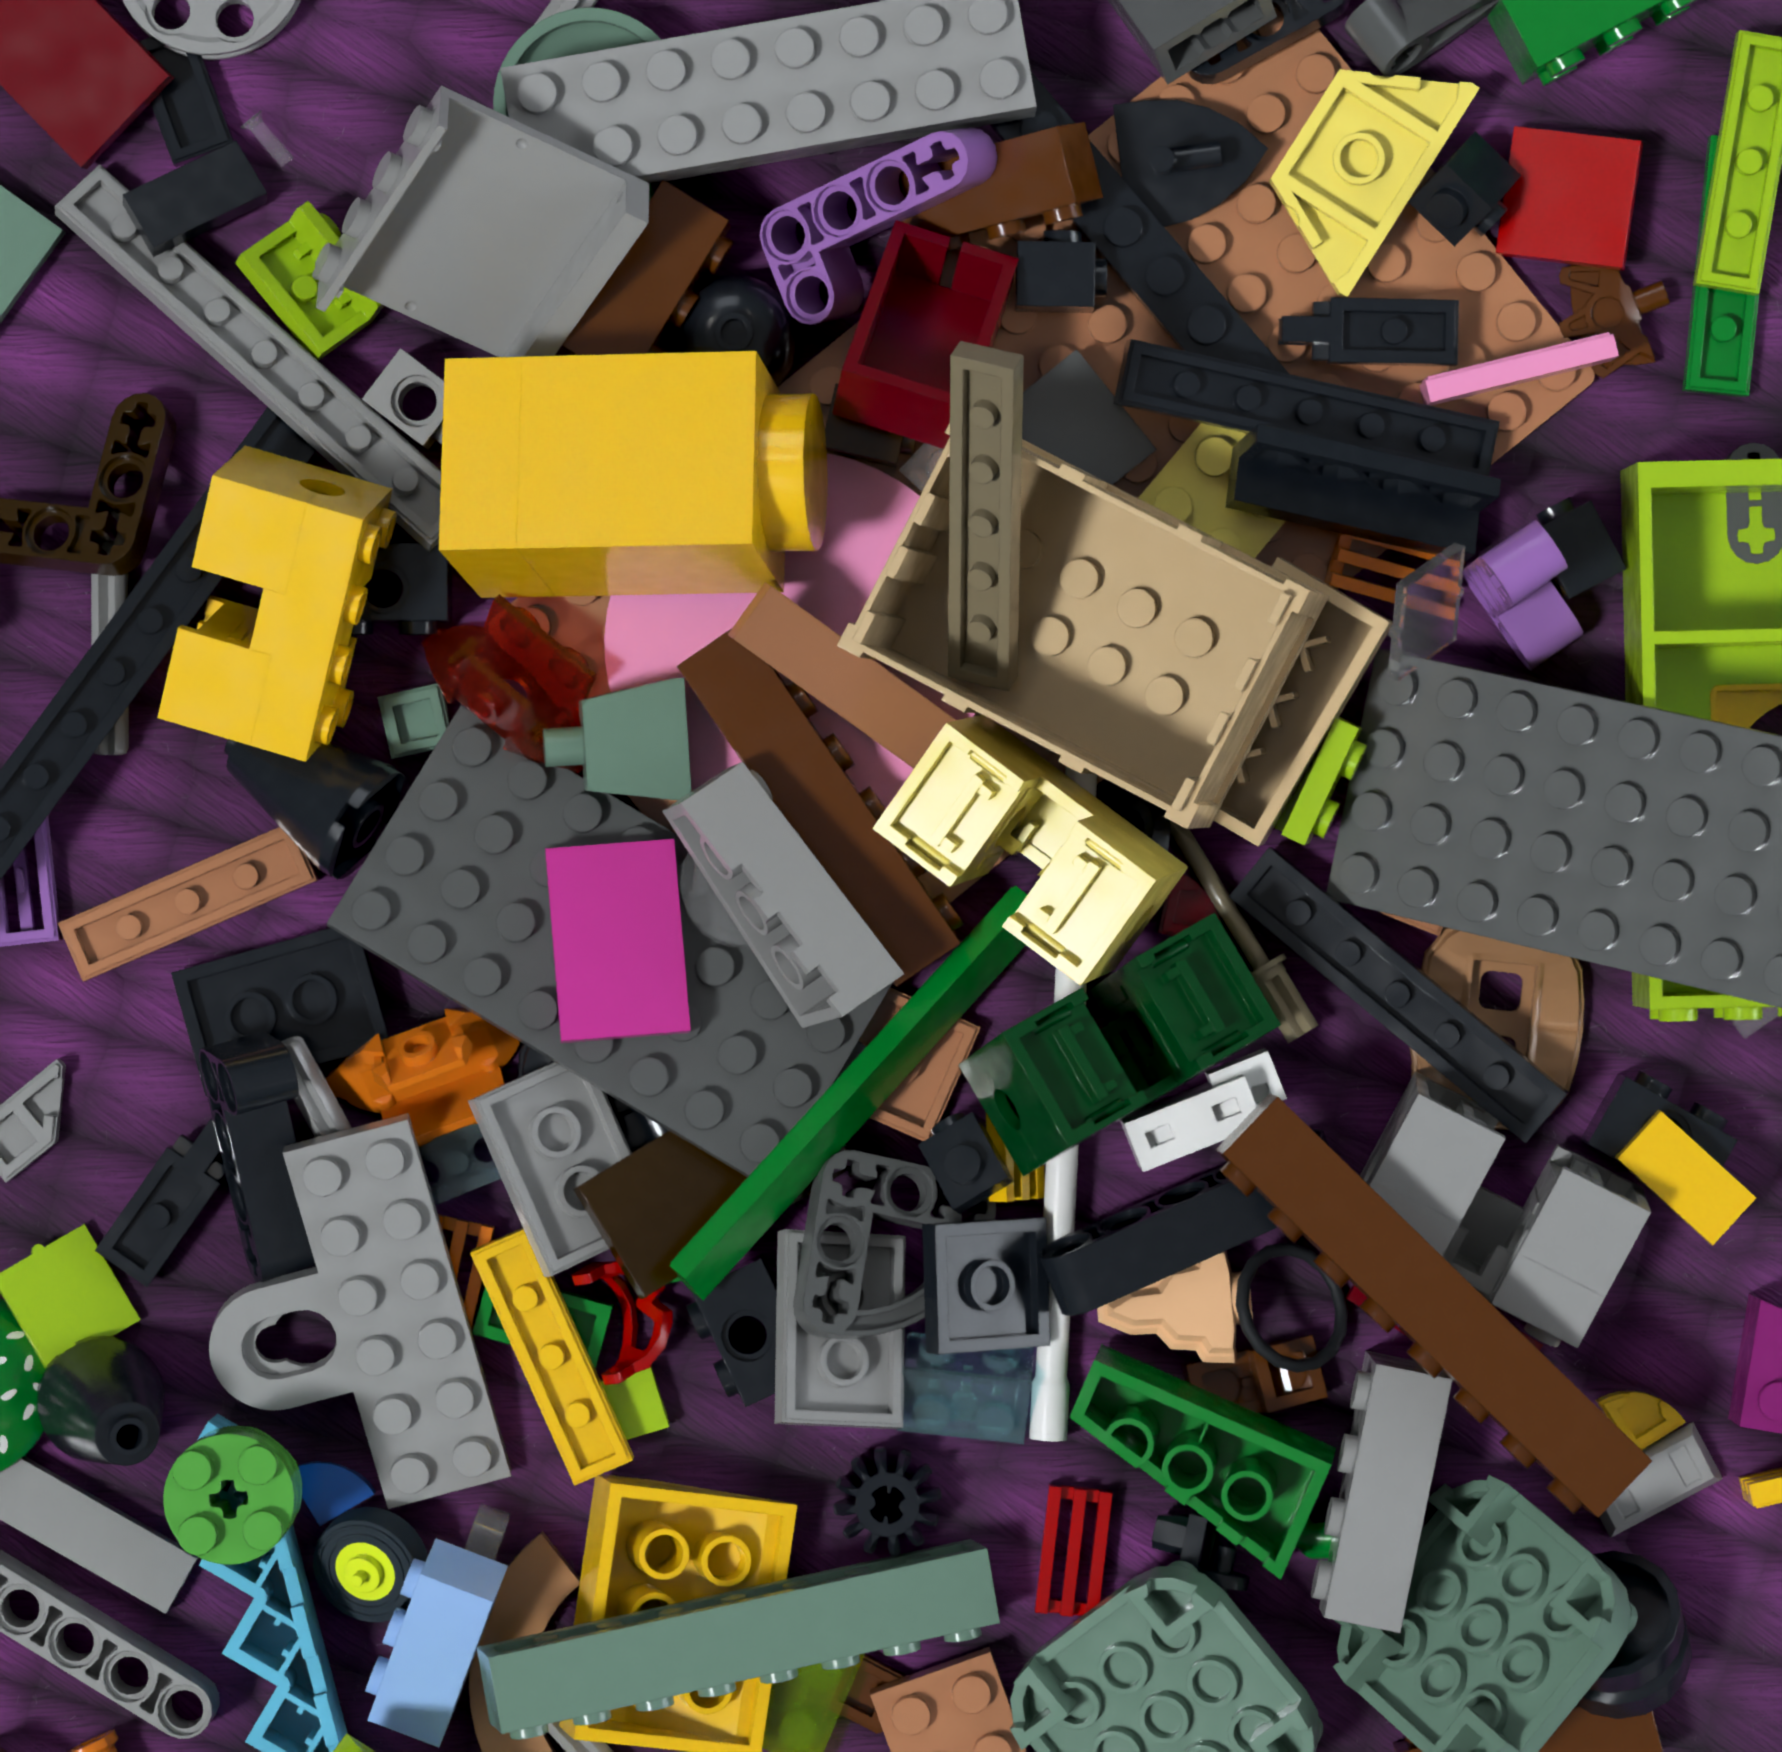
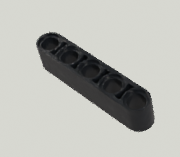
M1312 1129L1329 1146L1324 1131ZM1220 1166L1049 1243L1041 1249L1039 1258L1061 1313L1066 1316L1079 1315L1097 1309L1277 1228L1266 1217L1274 1207L1256 1189L1247 1198L1219 1171L1223 1167Z

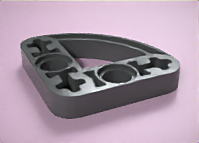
M844 1150L836 1153L823 1164L818 1175L812 1181L793 1301L794 1316L805 1332L823 1338L859 1339L892 1332L925 1318L924 1282L907 1296L887 1306L868 1310H858L872 1219L922 1229V1224L961 1221L962 1213H957L952 1207L942 1205L934 1208L937 1197L947 1198L940 1185L937 1190L936 1183H939L930 1167L856 1150ZM847 1165L849 1166L848 1175L852 1179L865 1182L876 1178L877 1180L873 1190L861 1187L850 1190L843 1196L842 1185L833 1181V1173L845 1169ZM898 1176H906L912 1179L919 1189L920 1199L912 1211L899 1209L893 1203L890 1188ZM989 1198L984 1199L975 1205L976 1214L966 1217L964 1221L995 1219L996 1202H989ZM829 1225L842 1228L850 1239V1250L843 1261H835L828 1258L822 1250L821 1236ZM816 1269L824 1273H845V1280L838 1279L830 1283L829 1302L838 1305V1314L827 1317L825 1322L822 1321V1311L813 1307V1299L825 1295L829 1276L817 1277Z

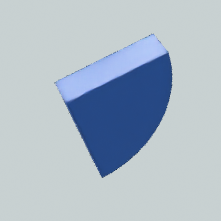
M311 1461L298 1465L302 1479V1498L319 1527L376 1493L372 1484L362 1474L343 1465L321 1461Z

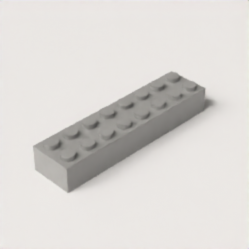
M885 0L500 68L509 118L649 184L659 183L662 180L671 181L923 137L939 131L974 128L1035 117L1037 108L1018 0Z

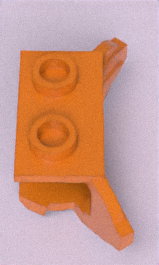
M465 1008L444 1009L446 1017L383 1040L379 1034H376L347 1057L337 1068L331 1070L326 1077V1081L335 1097L344 1099L359 1109L380 1113L382 1120L409 1113L417 1144L422 1146L431 1142L436 1137L471 1124H477L468 1100L505 1084L502 1069L517 1051L520 1041Z

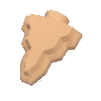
M1226 1250L1097 1308L1098 1322L1129 1335L1157 1334L1170 1349L1196 1351L1202 1362L1236 1363V1325H1240L1236 1309L1237 1282L1241 1272H1231ZM1250 1290V1295H1249V1307H1250V1311H1251V1315H1252V1301H1251V1290Z

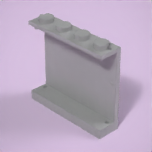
M440 86L427 107L418 105L412 112L404 130V142L397 153L394 154L388 151L382 157L373 177V189L364 200L357 197L351 204L343 222V234L337 243L333 245L328 242L320 251L312 273V277L319 280L316 308L325 312L334 297L339 298L345 287L497 357L554 356L649 222V183L446 87Z

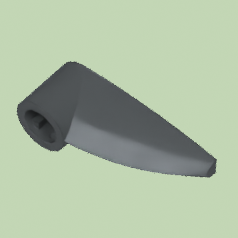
M1366 0L1348 18L1345 24V31L1383 76L1393 77L1394 75L1404 73L1488 16L1499 0Z

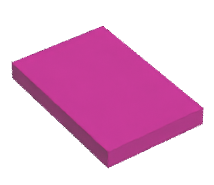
M662 839L545 848L560 1042L573 1043L690 1033L675 840Z

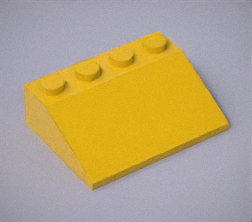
M606 1474L596 1476L574 1625L787 1579L797 1504L657 1480ZM760 1677L736 1682L737 1689L726 1695L699 1697L698 1691L673 1696L674 1704L663 1709L637 1711L636 1706L631 1705L611 1710L612 1718L601 1723L580 1726L574 1725L573 1719L560 1721L559 1727L574 1740L687 1752H762L772 1683H761Z

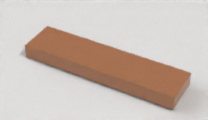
M766 582L728 633V636L913 769L947 722L956 721V719L873 659L859 658L838 647L840 635Z
M278 827L58 923V926L84 982L312 884L319 879L311 860Z

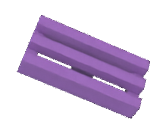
M48 816L34 834L44 929L35 930L27 850L25 846L13 862L21 932L10 933L3 876L0 880V947L62 940L61 930L58 926L60 917Z

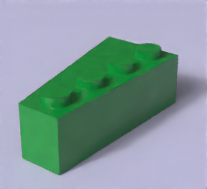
M1101 1344L1069 1417L1133 1467L1141 1468L1164 1486V1491L1181 1504L1189 1505L1216 1526V1531L1236 1546L1238 1544L1262 1561V1566L1280 1580L1329 1473L1336 1447Z

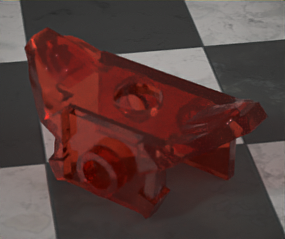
M500 594L492 602L484 627L461 625L449 629H437V635H429L421 643L431 672L447 702L451 704L455 699L458 700L504 738V750L545 764L543 729L580 726L579 700L588 698L597 674L589 668L587 661L579 652L570 647H563L541 629L537 619L529 611L522 607L513 606ZM503 679H510L520 683L526 690L527 699ZM583 765L557 766V768L580 773L583 770Z

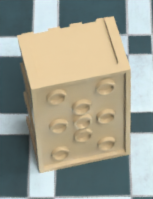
M950 423L945 431L948 435H950ZM949 438L856 623H848L837 646L859 658L879 660L944 694L941 701L964 713L982 714L1061 755L1058 762L1081 774H1097L1166 810L1165 818L1186 829L1209 828L1329 596L1022 439L1018 677L1009 691L948 677Z

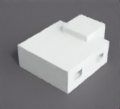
M1263 1048L1205 1071L1207 1083L1141 1108L1120 1120L1140 1169L1143 1172L1225 1140L1268 1094L1278 1096L1282 1101L1287 1099L1268 1050Z

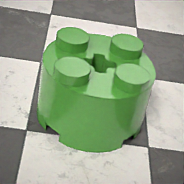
M249 1426L219 1428L207 1433L194 1442L173 1464L164 1487L163 1505L165 1516L180 1546L189 1554L216 1564L234 1565L249 1562L271 1550L293 1524L302 1502V1479L295 1459L279 1442L267 1433ZM229 1480L234 1481L236 1491H246L248 1498L237 1509H232L230 1501L221 1499L219 1492L228 1484Z

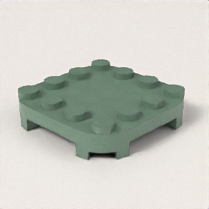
M1488 1475L1487 1480H1473L1453 1489L1445 1483L1428 1498V1501L1438 1510L1421 1531L1401 1633L1334 1620L1341 1625L1337 1645L1339 1663L1333 1667L1347 1686L1359 1693L1422 1752H1539L1613 1661L1627 1634L1634 1629L1637 1623V1610L1629 1602L1627 1589L1614 1571L1507 1483L1491 1475Z
M1175 1561L1168 1566L1154 1567L1133 1577L1042 1645L1024 1665L1013 1682L1015 1685L1010 1699L1013 1718L1010 1730L1021 1750L1031 1745L1036 1752H1315L1323 1734V1723L1318 1716V1710L1303 1685L1227 1593L1209 1577L1198 1572L1192 1564L1186 1561Z

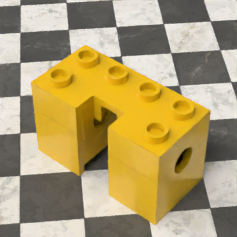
M246 445L212 475L192 567L263 588L259 609L210 595L207 599L204 621L200 620L198 622L197 629L184 625L178 627L157 718L304 762L311 757L321 744L329 745L336 726L343 728L351 711L354 691L345 689L357 638L352 637L351 633L353 625L359 623L364 611L368 588L364 586L372 578L378 548L386 549L394 531L397 512L388 509L393 489Z

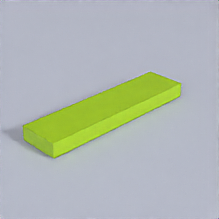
M1739 30L1736 33L1693 281L1694 286L1757 296L1760 293L1782 164V37Z

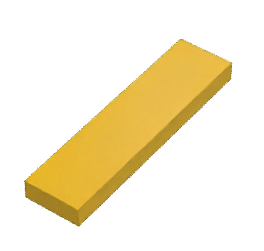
M518 1229L472 1249L470 1255L574 1486L633 1461V1452L554 1276L544 1277L524 1229Z

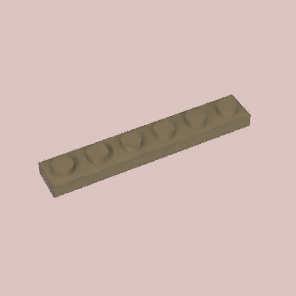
M960 341L950 355L948 677L1009 691L1018 677L1024 355Z

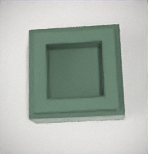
M441 683L377 697L391 759L394 760L434 750L450 724Z

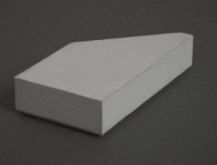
M60 1058L52 1062L0 1105V1176L5 1183L11 1181L59 1141L66 1065Z

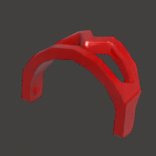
M617 1261L594 1262L572 1274L574 1285H586L593 1283L599 1278L604 1279L613 1289L622 1308L624 1324L623 1344L616 1364L601 1374L604 1385L619 1384L633 1374L650 1368L651 1364L666 1348L673 1325V1311L658 1300L666 1288L665 1285L643 1299L638 1297L635 1304L626 1281L620 1276L625 1274ZM636 1306L654 1321L652 1337L645 1350L636 1348L639 1327Z

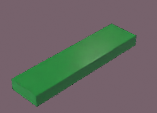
M1717 135L1709 136L1707 142L1695 270L1718 141ZM1693 285L1682 391L1736 397L1749 396L1759 294L1753 296Z

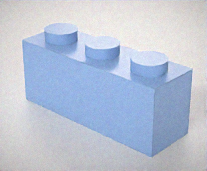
M437 1538L426 1562L416 1558L413 1559L400 1592L401 1595L411 1598L407 1611L396 1607L382 1642L394 1647L390 1659L378 1656L365 1692L376 1695L368 1721L438 1748L440 1747L508 1565Z

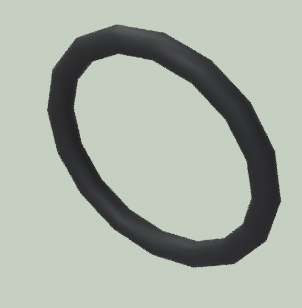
M1284 1242L1267 1245L1247 1260L1237 1282L1236 1309L1241 1329L1254 1350L1273 1366L1299 1373L1319 1369L1337 1354L1347 1332L1348 1306L1343 1287L1337 1286L1313 1262L1318 1255L1310 1248ZM1288 1255L1304 1260L1320 1273L1330 1289L1335 1308L1334 1330L1326 1347L1313 1357L1294 1359L1279 1354L1265 1343L1254 1326L1249 1307L1250 1284L1258 1268L1270 1258Z

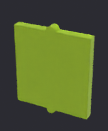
M85 1224L45 1247L41 1244L34 1245L30 1256L0 1273V1293L45 1369L57 1355L60 1356L66 1350L75 1346V1342L87 1337L114 1336L141 1320L107 1261L95 1251L97 1244Z

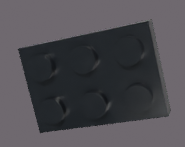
M331 928L171 973L205 1096H207L199 1061L200 1049L260 1031L268 1033L279 1041H284L293 1036H300L304 1039L318 1065L350 1056L376 1034H379L382 1040L391 1037L366 949Z

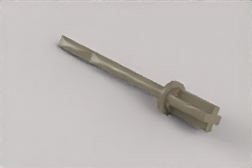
M1170 821L1171 835L1252 967L1253 972H1251V975L1281 1025L1278 1028L1286 1041L1290 1043L1317 1027V1021L1282 961L1287 959L1285 954L1283 953L1271 961L1268 959L1236 904L1229 897L1230 894L1191 830Z

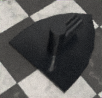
M1143 100L1113 105L1122 178L1164 227L1193 220L1223 203L1248 180L1268 150L1263 143L1241 124L1208 107L1179 100Z

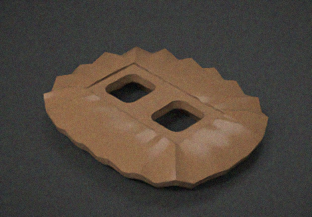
M1444 927L1440 936L1424 952L1421 970L1500 1036L1511 1037L1515 1042V1048L1569 1092L1578 1064L1584 1029L1583 968L1579 959ZM1485 972L1515 973L1521 977L1520 1003L1515 1010L1488 1009L1480 1005L1481 977ZM1410 1048L1411 1077L1416 1071L1452 1091L1473 1100ZM1564 1099L1559 1103V1105L1554 1109V1111L1549 1115V1117H1550V1116L1556 1111V1109L1562 1104V1102L1564 1101ZM1499 1121L1494 1129L1509 1130Z

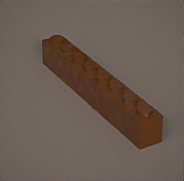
M1268 1094L1216 1149L1227 1161L1219 1171L1247 1198L1256 1189L1274 1207L1266 1217L1292 1242L1295 1243L1303 1235L1321 1252L1313 1260L1316 1266L1340 1288L1350 1280L1367 1297L1359 1307L1387 1334L1397 1326L1414 1343L1406 1351L1407 1354L1432 1378L1435 1379L1442 1371L1461 1388L1453 1398L1480 1424L1490 1416L1507 1433L1499 1443L1526 1469H1529L1536 1461L1554 1479L1546 1486V1489L1571 1513L1575 1514L1583 1507L1599 1518L1652 1462L1629 1437L1278 1096Z

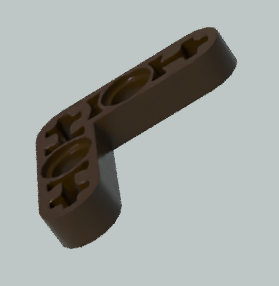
M139 393L125 398L116 407L110 422L88 508L0 498V522L2 519L13 531L22 532L21 540L15 533L0 531V563L107 576H120L133 571L141 563L146 552L176 436L177 424L173 415L164 404L153 395ZM148 415H150L154 419L155 424L153 427H144L139 437L132 429L135 424H145ZM139 448H141L142 451H143L148 457L145 458V457L139 455V454H138ZM136 470L143 473L142 486L135 495L128 498L115 497V484L123 474ZM111 511L120 514L118 521L111 515ZM56 523L68 524L69 536L66 542L55 550H42L40 544L44 531ZM117 532H119L125 541L123 545H113L108 555L102 548L104 542L114 541Z

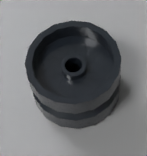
M1619 1551L1593 1554L1614 1571L1626 1587L1629 1602L1635 1606L1638 1619L1634 1629L1627 1634L1613 1661L1577 1705L1590 1714L1614 1719L1646 1715L1670 1701L1686 1681L1692 1660L1689 1632L1685 1617L1682 1614L1678 1592L1664 1570L1641 1555Z

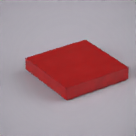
M1514 126L1509 164L1521 177L1504 195L1503 204L1508 210L1500 218L1495 253L1506 257L1624 271L1643 149L1642 141Z

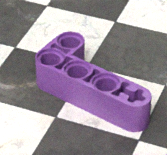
M971 127L931 133L781 205L767 214L760 229L761 245L784 304L791 316L801 323L811 325L847 318L857 312L863 302L864 287L849 247L894 226L895 220L905 221L988 180L993 174L997 163L996 147L990 136L981 129ZM959 156L960 160L955 161L950 170L942 171L938 165L939 162H946ZM901 171L905 172L910 185L906 197L902 194L899 187ZM849 196L853 198L857 208L854 222L849 217L847 211ZM798 221L804 228L805 239L803 246L800 245L796 237L795 231ZM821 281L825 283L828 289L829 298L827 305H824L820 298L819 287Z
M1534 519L1479 556L1462 571L1465 581L1516 656L1530 671L1584 635L1576 617L1550 581L1566 570L1568 565L1552 538L1541 524Z

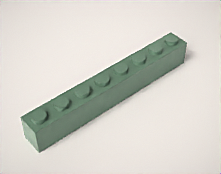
M971 1539L903 1553L898 1556H889L478 1646L476 1648L489 1722L501 1734L509 1733L511 1739L521 1740L544 1735L549 1732L548 1724L573 1719V1724L580 1726L601 1723L612 1718L611 1710L635 1705L637 1711L663 1709L674 1704L673 1696L698 1691L699 1697L726 1695L737 1689L736 1682L760 1677V1682L765 1684L788 1681L798 1677L797 1668L821 1663L822 1669L825 1670L851 1667L860 1662L859 1654L883 1649V1655L885 1656L905 1655L920 1650V1641L944 1636L945 1642L972 1640L982 1635L981 1627L998 1624L1000 1620L988 1549Z

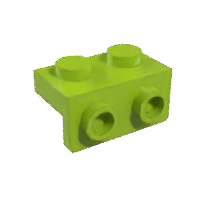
M306 201L295 210L289 221L242 252L235 264L302 347L317 360H320L371 324L384 305L344 287L339 298L334 297L325 312L316 308L319 280L312 277L315 262L325 244L329 242L335 245L341 237V232L330 217L319 213L309 201Z
M1341 717L1335 718L1321 749L1274 827L1282 831L1281 835L1304 846L1310 844L1314 834L1324 839L1340 806V803L1331 800L1339 779L1343 776L1352 780L1366 751L1367 745L1358 741L1363 728Z

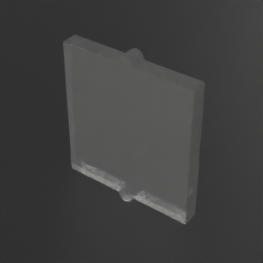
M1454 542L1396 583L1393 624L1388 634L1391 637L1387 678L1399 682L1421 666L1423 659L1432 658L1456 640L1460 599L1464 594L1462 577L1466 546Z

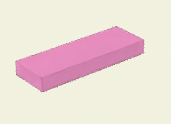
M1607 332L1428 376L1419 387L1423 404L1432 406L1611 362L1619 354L1614 334L1610 335Z

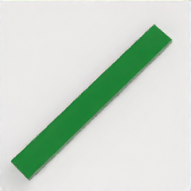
M1015 885L1008 890L670 1262L669 1266L686 1287L702 1301L705 1300L812 1182L823 1164L832 1155L841 1150L1026 946V944L1002 927L1008 917L1016 912L1027 896L1020 888Z

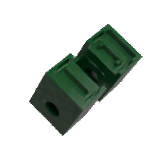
M1215 912L1138 955L1089 990L1108 1022V1025L1101 1030L1084 1004L1089 997L1082 987L1002 1032L959 1064L960 1069L1023 1176L1226 1060L1281 1025Z

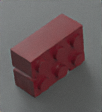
M895 220L842 367L832 414L944 449L950 438V435L945 433L950 423V355L960 341L990 348L993 347L1007 306L1019 259L963 241L951 289L943 287L939 284L951 237Z

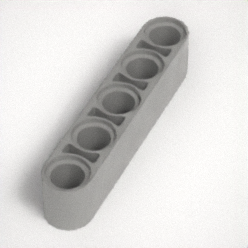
M0 1549V1632L172 1737L178 1739L192 1738L201 1734L217 1714L220 1698L215 1683L206 1675ZM26 1590L36 1597L39 1603V1614L36 1619L23 1620L12 1612L9 1599L12 1591ZM79 1623L91 1631L94 1637V1646L91 1652L77 1653L66 1645L64 1640L66 1625ZM124 1657L140 1659L148 1670L149 1679L147 1684L141 1687L127 1685L118 1673L119 1660ZM183 1690L195 1693L203 1704L202 1717L196 1720L181 1718L173 1709V1694Z

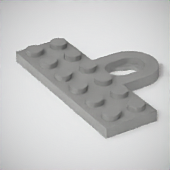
M409 1113L284 1146V1160L316 1267L282 1275L264 1282L250 1284L234 1293L223 1304L214 1320L209 1341L210 1361L218 1381L237 1400L263 1410H285L353 1392L388 1509L511 1477L512 1468ZM310 1310L319 1313L330 1321L336 1332L334 1349L327 1357L315 1363L302 1364L288 1358L268 1359L260 1354L256 1347V1338L262 1329L275 1325L283 1314L294 1311Z

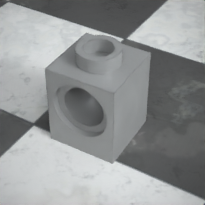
M400 348L362 400L427 450L431 448L435 441L442 444L444 381ZM420 386L428 387L434 391L437 399L434 412L424 420L414 421L408 419L403 411L404 397L413 388Z

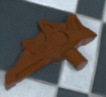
M1572 264L1568 267H1562L1559 274V282L1561 285L1570 287L1573 315L1559 323L1560 332L1564 338H1586L1607 332L1610 335L1614 334L1619 356L1611 362L1592 366L1595 375L1604 379L1623 365L1637 366L1656 363L1648 338L1641 332L1640 322L1642 320L1641 315L1670 305L1663 282L1658 281L1631 291L1630 286L1625 285L1619 270Z

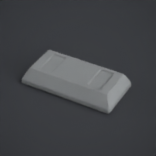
M1694 1422L1668 1434L1642 1450L1652 1462L1599 1517L1610 1538L1723 1479Z

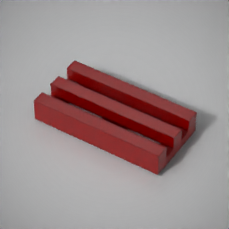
M1049 1483L1034 1607L1035 1613L1048 1614L1050 1612L1073 1617V1615L1083 1616L1100 1603L1113 1495L1112 1490ZM1061 1499L1073 1500L1062 1599H1054L1049 1597ZM1087 1501L1097 1503L1087 1599L1086 1602L1075 1601Z

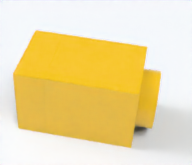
M757 351L445 359L439 551L481 598L758 593L765 582L779 592H784L785 551H818L821 548L827 516L828 469L825 428L820 402L814 393L781 394Z

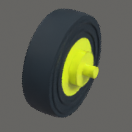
M360 1507L347 1511L337 1517L322 1533L315 1547L313 1569L322 1593L342 1613L365 1622H384L391 1620L396 1607L407 1611L411 1598L400 1594L413 1559L416 1558L426 1562L428 1554L416 1530L403 1518L385 1509Z

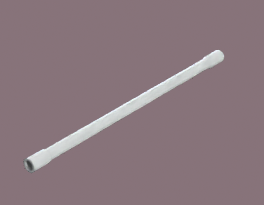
M1066 766L1065 775L1096 797L1097 774H1081ZM1055 969L1054 1003L1082 987L1086 992L1087 983L1080 986L1059 969ZM1079 1145L1046 1163L1043 1217H1046L1047 1245L1074 1232ZM1048 1280L1050 1346L1037 1347L1036 1370L1031 1387L1029 1438L1039 1441L1058 1442L1066 1441L1068 1433L1070 1384L1067 1378L1070 1316L1061 1313Z

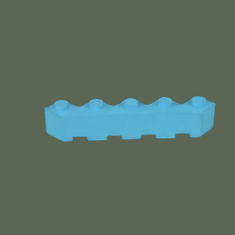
M217 1413L207 1422L198 1439L213 1430L238 1425ZM229 1480L228 1484L219 1492L221 1499L230 1501L232 1509H237L248 1498L246 1491H236L233 1480ZM293 1524L271 1550L252 1561L224 1565L202 1559L199 1564L200 1567L254 1598L222 1654L277 1686L245 1742L261 1752H333L348 1732Z

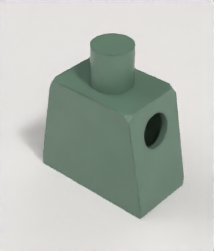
M669 678L579 700L580 726L543 729L545 767L583 765L584 789L586 791L677 801L692 791L684 678Z

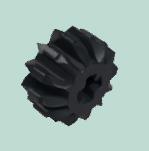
M878 1446L874 1452L877 1467L872 1470L860 1456L857 1455L851 1459V1466L854 1472L861 1478L860 1482L847 1476L838 1477L836 1487L840 1491L856 1498L839 1500L834 1503L833 1509L835 1515L857 1514L843 1528V1534L847 1539L857 1536L866 1528L869 1532L864 1541L863 1549L865 1552L872 1554L877 1548L879 1537L883 1536L888 1537V1551L890 1555L898 1556L901 1550L898 1535L905 1533L910 1542L917 1547L924 1543V1536L921 1530L914 1524L915 1520L928 1526L937 1525L939 1515L931 1509L920 1506V1504L940 1500L942 1498L941 1489L935 1486L917 1487L932 1474V1468L929 1464L925 1463L918 1466L912 1473H907L906 1470L911 1461L910 1450L903 1448L898 1454L896 1465L888 1466L886 1449L884 1446ZM887 1486V1493H891L892 1487L899 1489L902 1492L899 1497L900 1512L888 1516L887 1508L884 1509L883 1515L874 1511L876 1489Z

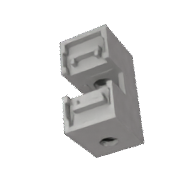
M1415 1071L1364 1166L1360 1177L1492 1305L1527 1322L1524 1330L1528 1334L1553 1347H1558L1563 1340L1578 1348L1651 1214L1643 1187L1557 1144L1524 1206L1521 1207L1481 1186L1506 1139L1505 1135L1494 1130L1498 1120L1473 1100Z

